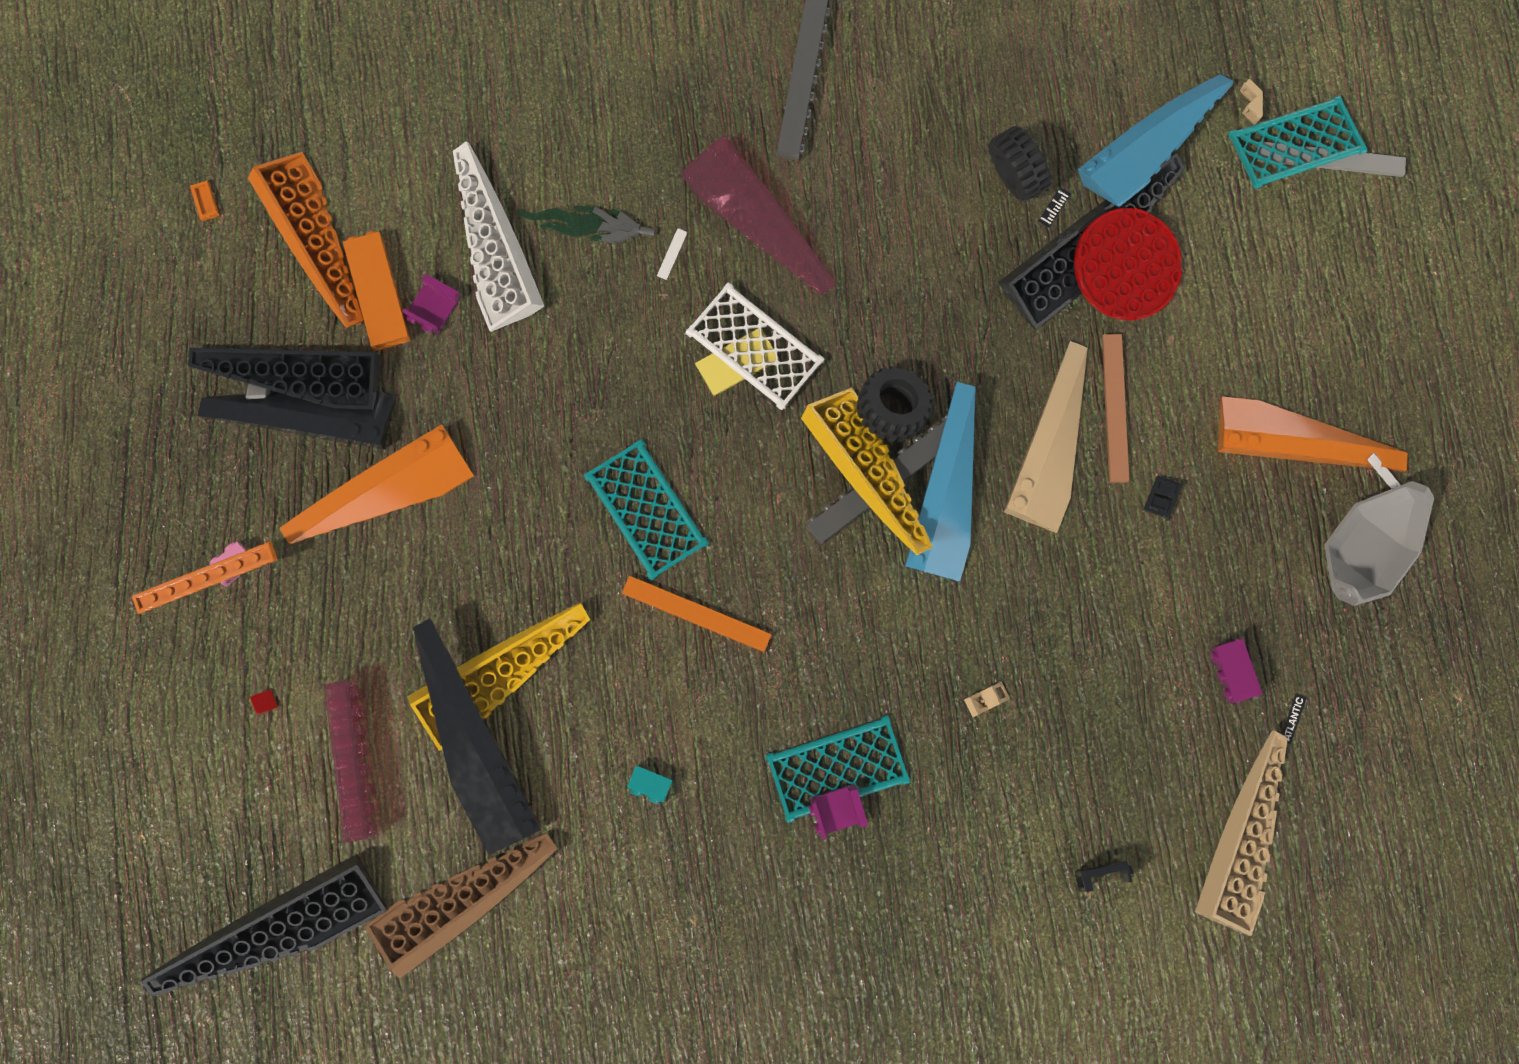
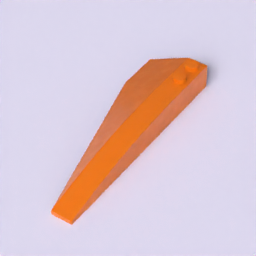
M303 152L254 166L248 179L285 242L314 286L346 328L362 323L363 317L358 301L353 294V285L348 278V269L343 262L344 256L336 231L331 223L332 218L326 207L327 202L321 191V183Z

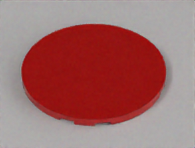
M1119 208L1097 217L1082 233L1075 250V276L1082 294L1096 310L1117 320H1140L1156 314L1173 298L1181 280L1182 255L1174 234L1161 219L1142 209Z

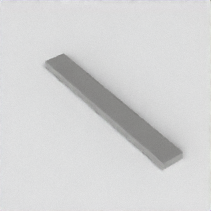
M1263 142L1264 145L1269 147L1274 145L1271 142ZM1276 143V150L1286 151V145ZM1304 146V149L1314 152L1316 148ZM1260 148L1258 154L1268 158L1270 152ZM1288 148L1287 154L1297 157L1299 151ZM1317 148L1316 153L1321 157H1325L1328 151L1323 148ZM1272 153L1270 159L1280 163L1282 156ZM1301 153L1299 156L1300 160L1304 161V163L1311 160V156ZM1371 153L1355 154L1316 168L1403 177L1405 175L1406 157ZM1284 158L1282 164L1294 165V161Z

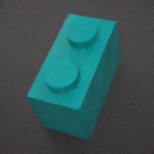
M635 766L627 788L631 789V794L638 797L644 794L649 796L648 801L659 805L660 801L665 802L673 780Z

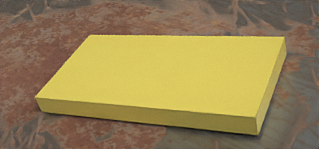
M759 329L749 333L748 337L751 339L759 338ZM761 329L762 337H766L763 330ZM768 340L762 342L764 350H773ZM760 341L749 342L750 351H760ZM731 343L722 348V351L727 355L734 353V344ZM736 343V351L739 353L747 352V343ZM765 353V363L775 362V353ZM711 354L695 363L713 396L745 380V378L715 354ZM752 354L750 356L752 364H761L763 362L761 354ZM737 356V363L742 367L748 365L749 356ZM753 367L751 374L758 373L763 370V367Z

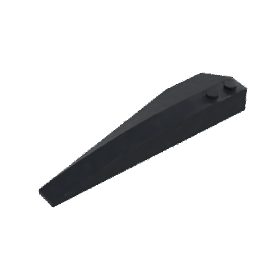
M189 348L188 367L335 409L373 410L381 375L382 356L375 352Z
M377 391L373 410L335 409L282 393H269L267 397L248 399L246 395L202 397L197 416L384 450L396 395Z

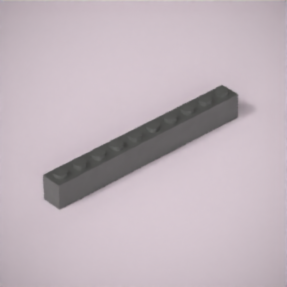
M805 0L777 157L799 161L800 154H804L805 144L802 143L803 137H807L808 126H805L806 120H810L811 109H808L809 103H813L815 92L811 91L812 86H816L818 75H815V69L820 67L821 58H818V53L823 51L824 41H821V37L826 35L827 24H824L825 18H829L830 7H827L828 1L832 2V0Z
M947 415L942 419L943 423L939 426L934 424L927 430L929 432L924 437L922 435L918 436L913 441L914 444L911 447L905 446L898 452L899 456L893 461L903 482L935 460ZM855 489L849 494L847 491L838 497L839 501L834 505L832 503L828 504L823 509L824 512L821 515L815 514L808 520L807 529L820 546L870 509L869 505Z

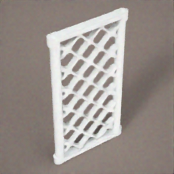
M729 282L685 332L690 338H695L775 402L780 410L785 409L788 402L825 360L824 357L814 353L736 291ZM726 293H728L730 295V300L728 302L720 303L719 301L722 299V297ZM738 302L744 306V313L733 314L732 305ZM729 305L731 313L729 315H720L719 306ZM716 306L718 314L716 316H707ZM752 314L756 315L759 318V324L747 325L746 317ZM743 316L745 318V326L735 327L733 318ZM731 318L732 327L722 328L720 326V319ZM717 319L719 327L717 329H708L707 320ZM704 320L706 328L699 332L695 330ZM771 327L774 330L773 336L762 337L761 328ZM758 328L760 337L749 338L748 329ZM745 329L747 338L737 340L735 338V330ZM731 330L733 332V340L723 341L721 332ZM719 332L720 341L710 342L707 339L708 333ZM785 338L788 341V347L777 349L776 339ZM764 340H773L774 349L764 350L762 342ZM760 341L761 350L750 351L749 342ZM746 342L748 351L737 352L736 343ZM733 343L735 352L729 355L725 354L722 351L723 344ZM796 349L800 350L803 353L802 360H791L790 352ZM787 351L789 361L779 362L777 353ZM775 353L776 361L765 363L764 354ZM752 354H761L763 362L761 364H752L750 356ZM748 355L749 364L743 367L737 363V356ZM811 360L815 362L813 367L806 372L805 363ZM802 363L804 372L794 374L792 372V364ZM789 364L790 374H779L778 366ZM775 365L777 367V375L767 376L765 367ZM753 367H763L764 376L755 378L751 374ZM804 376L797 386H794L793 377ZM790 377L792 386L782 388L780 386V378ZM777 378L779 387L770 390L766 386V380ZM792 390L785 400L780 398L781 391Z

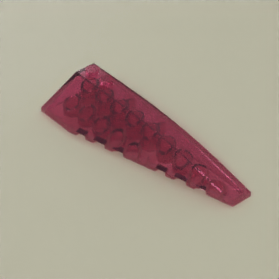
M725 135L710 144L680 173L703 204L707 207L709 206L717 215L727 220L731 226L741 231L745 237L773 256L777 262L787 267L791 273L801 278L805 284L822 296L836 285L795 225Z

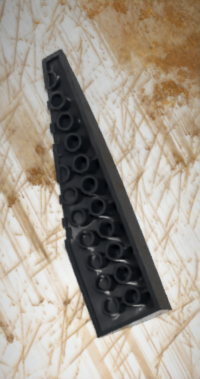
M356 854L216 931L141 979V983L151 996H156L176 990L180 986L197 984V981L215 979L218 975L225 973L229 975L260 966L263 962H274L288 955L295 956L305 950L312 951L386 912L387 908L368 870Z

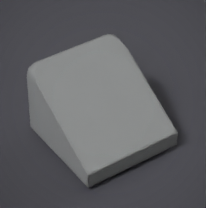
M248 384L246 398H265L270 393V390Z

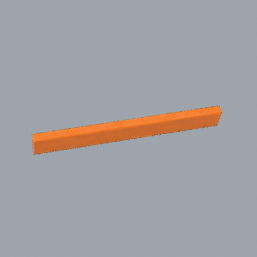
M267 542L132 596L137 613L142 614L278 559L272 542Z
M632 576L628 577L622 591L623 595L761 652H765L772 635Z

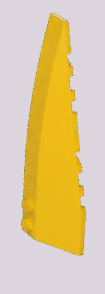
M852 387L809 404L801 419L857 493L892 532L916 555L932 549L933 546L926 530L919 523V515L910 503L912 500L904 490L905 485L893 459H890L888 455L887 445L883 444L882 439L878 438L877 434H871L868 431L869 428L864 427L861 423L863 419L858 417V395Z

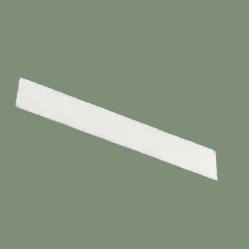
M677 228L657 274L658 277L667 280L687 235L686 231Z
M1373 453L1369 457L1368 462L1389 487L1393 489L1401 486L1386 467H1381L1382 462Z

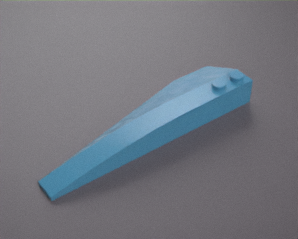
M1220 74L1178 96L1141 120L1078 169L1083 186L1120 207L1148 185L1151 181L1150 177L1159 172L1161 164L1170 159L1172 151L1177 150L1193 132L1195 124L1197 122L1200 123L1204 119L1206 111L1211 110L1215 106L1214 102L1217 99H1221L1233 85V80Z
M956 382L918 517L919 523L924 526L933 547L919 555H916L909 548L904 565L956 581L961 580L971 544L975 386Z

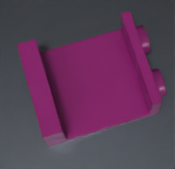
M425 274L422 278L423 287L409 310L403 309L402 313L406 317L405 320L413 325L417 323L422 326L421 329L429 334L434 332L438 335L460 299V295L457 290Z
M855 784L809 798L811 805L808 808L811 817L815 816L817 821L814 824L817 835L821 834L823 840L827 839L826 834L855 824H859L861 828L868 826Z

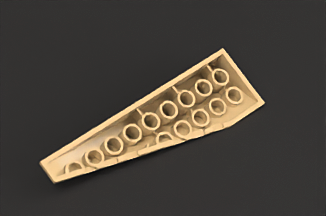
M1072 341L1068 344L1004 509V513L1055 533L1059 530L1071 498L1088 349Z

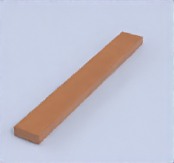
M1103 334L1102 350L1109 483H1128L1129 464L1122 334Z

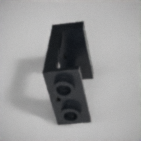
M1119 861L1076 871L1074 874L1079 892L1094 891L1091 881L1092 877L1119 871L1121 882H1133V868L1131 865H1128V862Z

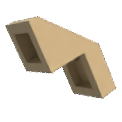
M1249 79L1240 89V92L1250 101L1242 113L1255 125L1263 116V91Z
M1000 682L968 697L964 701L972 717H975L1009 700L1010 697L1003 683Z

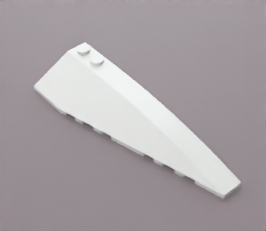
M466 141L453 150L456 174L459 175L460 180L458 187L459 191L462 192L463 198L461 206L465 211L466 237L468 248H471L472 254L470 261L471 265L474 266L475 272L473 280L477 285L476 298L488 329L492 332L531 316L543 308L544 304L505 211L472 147Z

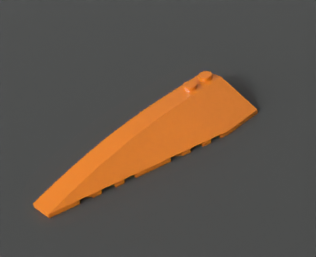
M1221 397L1217 452L1374 468L1368 462L1369 457L1374 453L1382 462L1381 467L1394 471H1407L1408 453L1260 400Z
M441 424L346 482L281 526L280 530L287 542L293 544L312 538L315 535L331 532V530L347 527L356 522L366 521L397 509L407 508V506L416 503L419 504L432 498L441 497L473 478L474 475Z

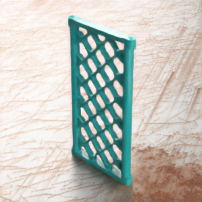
M1341 96L1333 97L1332 100L1240 130L1228 131V136L1254 189L1355 154L1367 153V147L1356 129ZM1335 106L1338 107L1341 114L1334 112ZM1324 110L1325 113L1329 114L1328 120L1318 118V112ZM1307 116L1312 119L1311 126L1301 123V117ZM1331 116L1340 118V125L1331 123L1329 121ZM1290 121L1296 126L1295 130L1285 129V122ZM1315 121L1324 124L1323 131L1313 128ZM1343 121H1345L1349 130L1342 127ZM1274 126L1279 131L1278 136L1269 135L1267 133L1268 128ZM1327 126L1337 130L1335 136L1325 132ZM1302 127L1304 129H1307V135L1302 136L1300 134H1297V128ZM1339 131L1349 135L1347 141L1337 137ZM1257 132L1261 135V142L1252 140L1250 138L1251 133ZM1281 132L1291 135L1289 142L1279 138ZM1309 133L1319 134V141L1309 139ZM1351 136L1357 145L1356 147L1350 143ZM1239 137L1245 141L1243 148L1238 140ZM1293 137L1303 140L1302 147L1292 144ZM1322 137L1331 139V146L1322 144ZM1264 138L1273 140V147L1264 145ZM1306 142L1316 146L1314 152L1304 149ZM1334 142L1343 144L1345 146L1344 151L1338 152L1334 149ZM1248 143L1258 147L1256 153L1246 150ZM1276 143L1286 145V151L1276 150ZM1260 148L1270 152L1268 158L1258 154ZM1288 148L1298 150V156L1293 157L1288 155ZM1317 148L1326 149L1328 151L1327 156L1321 157L1316 153ZM1272 153L1282 156L1280 163L1270 159ZM1246 154L1253 157L1252 163H1249ZM1300 154L1310 155V162L1304 163V161L1300 160ZM1284 158L1294 161V167L1288 169L1282 164ZM1260 159L1264 161V168L1254 166V160ZM1267 164L1276 166L1278 168L1277 173L1271 174L1267 171ZM1253 169L1261 173L1260 178L1257 179Z
M640 439L598 467L586 472L583 476L587 482L591 483L646 569V575L651 581L696 551L708 546L709 542L706 537L702 536L645 448L646 444ZM635 449L639 451L636 458L626 456ZM622 458L620 468L610 466L611 464ZM625 459L635 461L633 471L623 469ZM638 462L647 463L649 466L647 473L636 472ZM606 468L604 478L596 479L594 475ZM609 469L619 471L617 481L606 478ZM622 472L632 474L631 483L620 482ZM635 475L645 476L644 486L633 485ZM656 477L659 482L657 489L647 488V479ZM606 482L616 484L613 494H606L603 490ZM619 485L629 487L626 497L617 495ZM632 488L643 490L641 499L630 498ZM648 490L656 493L654 502L643 500L645 491ZM659 493L667 494L669 497L667 505L656 503ZM616 498L626 500L623 510H616L613 503ZM629 501L640 503L638 512L627 511ZM643 503L653 506L651 515L640 513ZM656 506L666 509L664 518L653 516ZM669 509H676L680 515L677 521L666 519ZM626 514L637 516L633 526H627L623 521ZM640 516L650 519L648 528L637 526ZM653 519L663 522L661 531L650 529ZM666 522L676 524L674 534L663 532ZM679 525H687L690 530L687 537L676 534ZM637 529L647 532L645 541L637 542L633 535ZM650 532L660 535L658 544L647 542ZM663 535L673 537L671 547L660 545ZM676 538L686 540L684 550L673 547ZM689 541L698 542L697 546L687 551ZM647 545L657 548L655 557H646L643 551ZM660 548L670 550L668 560L657 558ZM673 551L683 553V555L675 560H670ZM657 561L667 563V565L657 571L653 568Z
M888 715L882 716L879 720L775 754L773 752L766 754L765 757L770 766L787 823L795 821V818L810 814L808 806L804 807L800 803L803 793L806 792L813 797L818 796L823 786L832 791L837 790L841 780L851 785L855 784L860 797L899 784L905 785L910 783V778L906 772ZM881 727H887L890 739L880 735ZM871 731L875 734L876 737L872 745L862 741L863 733ZM853 737L857 741L853 751L843 747L844 739ZM878 737L888 742L884 751L874 747ZM834 743L838 746L839 750L835 757L825 753L826 745ZM860 743L869 747L866 757H862L855 752ZM891 743L893 745L896 758L886 753ZM816 749L820 753L817 763L806 759L807 751ZM841 749L851 753L848 763H843L837 759ZM871 750H876L882 754L878 764L868 760ZM797 755L801 758L802 762L798 769L788 766L789 757ZM823 755L831 758L833 761L829 769H824L818 764ZM853 756L863 759V764L859 770L849 765ZM884 756L894 760L890 770L880 766ZM779 761L783 765L780 775L776 774L773 762ZM804 761L814 765V769L809 776L800 772ZM834 762H839L845 766L841 776L831 772ZM865 762L875 765L876 769L872 776L862 772ZM896 762L899 763L902 772L901 776L893 773ZM786 767L794 770L796 773L791 782L781 777ZM816 768L826 771V776L822 782L812 777ZM847 768L857 772L854 782L843 778ZM878 768L888 772L886 781L879 783L874 778ZM797 774H802L808 778L804 788L794 784ZM828 774L838 777L839 781L835 788L825 785ZM860 774L869 778L868 786L861 789L855 783ZM779 780L789 784L785 794L782 792ZM810 780L820 784L817 794H812L806 790ZM791 786H795L802 791L798 800H793L787 796ZM785 799L795 802L794 811H788Z

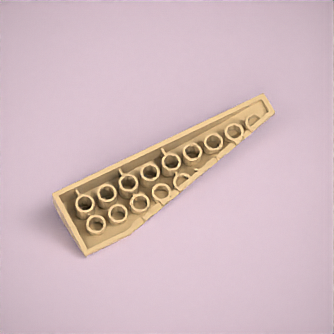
M1273 730L1261 749L1234 804L1195 910L1196 913L1248 936H1252L1264 900L1265 892L1261 891L1263 882H1267L1268 874L1265 873L1266 862H1270L1271 854H1269L1268 848L1273 841L1277 811H1274L1275 801H1279L1280 793H1277L1278 781H1282L1280 767L1285 761L1288 740L1287 737Z

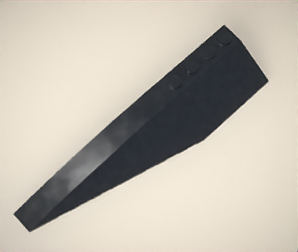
M1177 152L1171 154L1170 159L1161 164V169L1157 174H1153L1150 177L1151 181L1148 185L1120 207L1108 200H1104L998 282L1007 298L1033 329L1040 327L1082 293L1075 276L1074 257L1078 241L1087 226L1097 217L1114 209L1137 208L1150 213L1153 209L1152 206L1157 200L1162 198L1164 191L1174 183L1185 169Z
M430 618L414 626L413 631L451 786L488 855L540 831L541 824L433 621Z

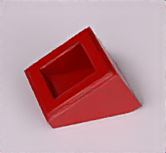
M271 690L250 696L257 715H262L278 708Z

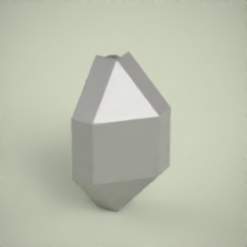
M1411 481L1354 504L1324 544L1331 588L1339 600L1356 606L1392 594L1422 552L1434 502V496L1428 486Z

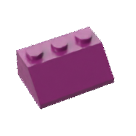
M1243 638L1211 649L1210 657L1217 666V677L1223 683L1225 689L1223 694L1226 701L1233 704L1263 695Z

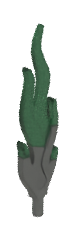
M574 206V211L590 213L586 215L571 214L556 208L537 213H527L517 209L518 214L528 220L555 219L567 223V226L550 222L540 225L541 229H552L567 236L580 237L597 232L610 233L607 235L597 234L591 236L590 241L619 243L639 236V234L654 236L655 234L654 228L641 227L640 224L634 222L626 214L611 209L610 212L617 219L593 206Z

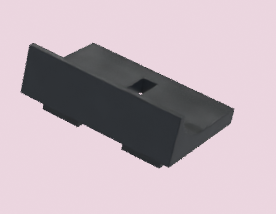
M1157 475L1143 510L1169 521L1183 484ZM1155 493L1171 498L1172 501L1157 497Z

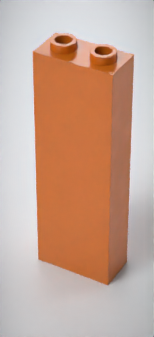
M370 231L364 236H352L346 241H342L370 345L373 350L378 351L410 342L409 331L404 314L402 313L401 302L380 232Z

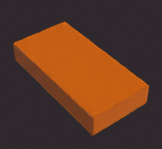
M206 180L191 185V192L200 220L203 222L220 216L210 182Z

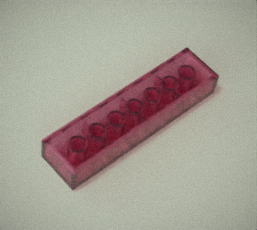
M348 680L324 684L343 841L344 843H353L376 839L375 834H378L376 822L373 823L375 806L374 803H371L370 799L373 790L371 783H368L370 767L369 764H366L365 760L368 751L366 744H363L365 728L360 722L363 712L361 705L358 706L360 690L355 683Z

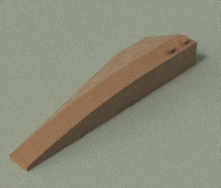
M546 833L524 843L521 848L511 849L506 852L507 854L499 858L489 859L488 863L484 865H476L452 876L445 883H437L423 893L420 891L413 894L414 897L408 900L398 901L388 908L386 912L366 924L365 928L390 970L400 979L486 914L533 873L558 848Z

